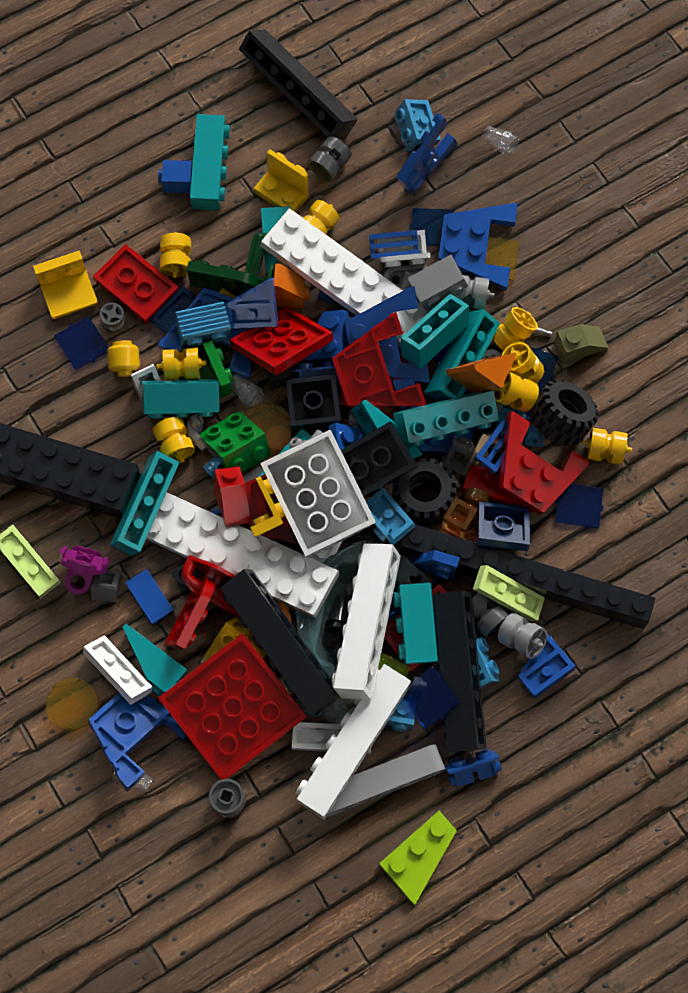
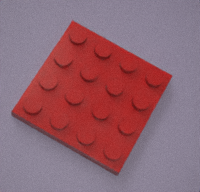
M243 632L158 697L221 780L229 778L307 717Z

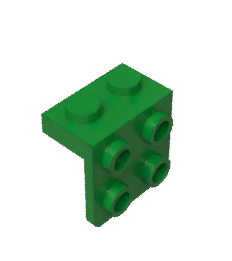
M212 340L203 343L204 354L199 355V359L201 358V361H206L207 366L200 368V380L216 379L219 382V399L232 394L231 383L234 382L230 369H224L222 361H225L220 347L215 348Z
M242 412L231 414L200 434L201 440L219 456L223 469L239 466L241 473L272 456L265 433Z

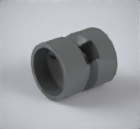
M330 136L320 146V151H316L308 161V166L317 177L326 182H332L339 173L340 168L345 166L352 154L341 140Z
M478 593L472 598L474 622L477 623L476 629L484 638H488L500 628L502 622L509 614L500 605L495 606L493 600Z
M222 779L216 782L210 789V804L218 816L231 819L241 814L245 808L246 800L239 783L232 779Z

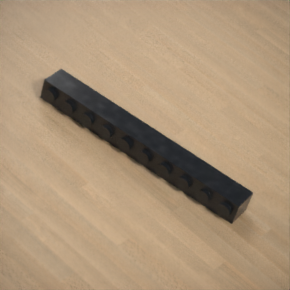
M416 524V527L403 537L400 554L404 556L418 558L419 554L429 553V551L433 550L460 558L456 572L477 578L480 566L487 565L545 597L547 600L644 629L649 623L656 599L652 596L498 549L477 545L475 542Z

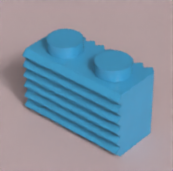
M224 302L175 312L174 319L182 346L197 347L208 340L220 342L230 335L231 326Z

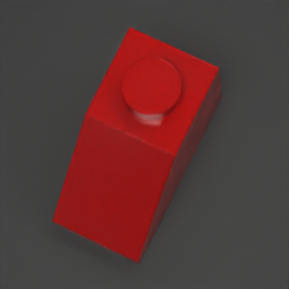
M240 467L215 470L214 493L225 527L250 523L246 485Z

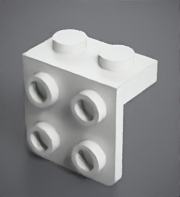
M425 230L417 231L419 254L379 258V264L385 263V268L401 266V261H408L409 265L425 263V259L430 258V253H427ZM412 236L377 239V244L410 241ZM413 245L378 248V253L413 250Z

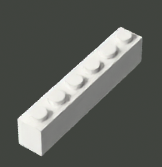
M364 544L362 553L358 556V573L353 579L354 592L352 600L348 603L349 615L347 624L343 626L342 633L344 639L342 648H339L337 654L338 667L332 677L333 689L341 698L372 700L401 557L393 544Z
M385 664L381 670L378 669L372 700H355L354 704L357 707L352 714L347 712L339 725L342 727V730L338 736L333 734L325 746L328 750L323 759L318 757L311 767L312 776L308 782L303 780L296 790V794L299 795L297 797L299 804L325 820L410 688L411 681Z

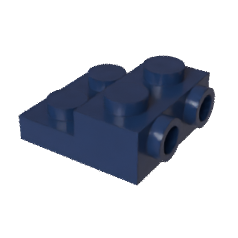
M479 501L476 512L477 545L528 551L530 546L529 508Z

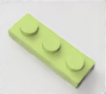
M11 525L0 534V551L40 599L61 583L14 525Z
M487 565L480 566L473 590L531 622L538 621L545 597Z

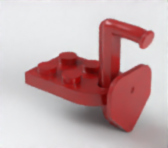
M191 555L188 556L181 573L182 579L191 593L163 646L170 650L185 649L186 646L190 647L196 637L194 630L198 623L201 624L207 616L208 610H206L209 602L236 617L239 616L235 608H231L225 602L223 591L217 588L220 582L226 584L235 576L234 574L214 563ZM195 567L203 572L205 576L201 579L193 576L192 573Z

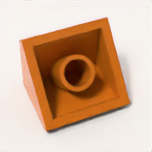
M511 353L481 359L447 369L446 373L472 393L500 389L515 360V355Z

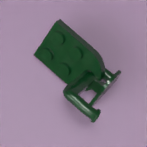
M257 233L253 236L245 272L234 270L229 265L213 266L204 260L189 261L187 274L190 286L219 292L223 288L231 294L241 295L267 279L274 278L275 264L270 265L268 277L259 276L265 249L260 244L267 233Z

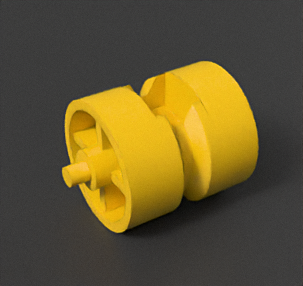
M316 200L309 208L308 215L302 217L326 235L340 220V216L333 208V205L321 200Z
M177 232L163 235L160 238V251L163 253L160 256V272L173 278L188 275L187 266L188 262L191 261L188 257L191 254V238L188 235Z
M514 307L506 315L505 321L499 325L493 340L500 349L505 350L510 344L524 342L526 338L531 337L538 328L537 322L530 312Z
M515 342L506 347L502 355L511 353L515 355V360L509 372L520 376L521 379L525 378L538 383L544 374V366L531 348L524 342Z
M198 347L186 348L181 353L177 349L163 350V361H161V364H157V369L164 371L165 380H180L181 377H184L186 380H200V368L207 366L206 361H201V358L199 359Z
M511 372L508 373L502 388L491 390L494 391L496 402L506 406L509 405L511 408L523 413L533 408L539 395V388L535 382L525 378L521 379L520 376Z
M165 417L153 427L152 431L156 441L162 444L160 446L162 454L183 463L184 459L195 452L191 439L186 437L187 428L181 417Z
M592 427L590 437L587 440H582V445H586L588 460L601 461L603 458H606L608 463L622 465L625 454L632 452V448L627 445L628 435L623 432L613 431L611 434H608L604 429Z

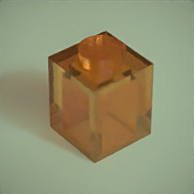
M455 497L443 518L442 528L464 539L476 519L478 509Z

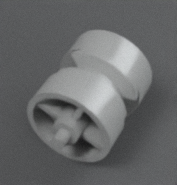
M462 275L468 287L455 297L469 304L473 309L485 310L486 299L489 300V297L494 298V293H490V290H488L489 279L476 277L474 280H470L469 276Z
M512 613L502 622L498 631V641L508 648L517 649L519 654L533 659L541 653L546 644L547 630L535 623H528L526 618Z

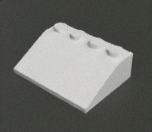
M331 430L261 463L306 558L312 557L376 523Z

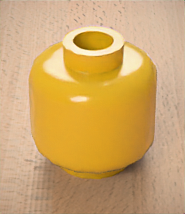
M129 340L112 342V346L107 350L109 370L118 373V377L131 376L132 371H136L140 367L139 348Z

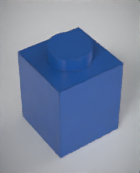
M163 160V168L158 170V183L162 184L164 193H190L192 161Z

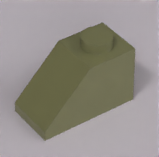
M579 324L557 331L554 341L562 364L608 350L607 343L598 326Z

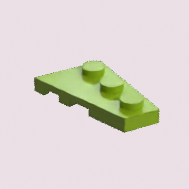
M440 811L434 814L379 863V866L414 906L457 832Z

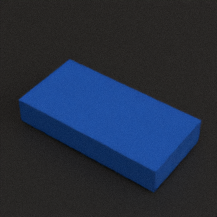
M147 569L125 582L152 626L174 613L172 606Z

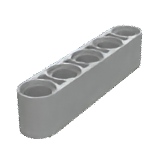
M427 746L353 775L327 817L442 773L446 768L437 746Z

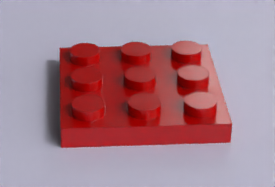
M286 306L277 311V327L248 328L231 338L230 344L234 350L271 373L278 375L315 351L322 349L334 339L331 331Z

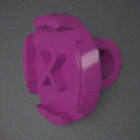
M64 546L59 550L58 562L68 568L65 578L66 588L73 594H83L89 589L93 575L105 574L108 571L109 559L107 557L101 558L102 554L91 548L72 546V550H67L68 547ZM80 575L84 578L85 584L83 586H76L72 583L71 578Z

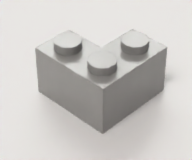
M452 255L443 258L408 278L410 284L415 286L416 295L425 310H432L449 294L458 296L468 287Z

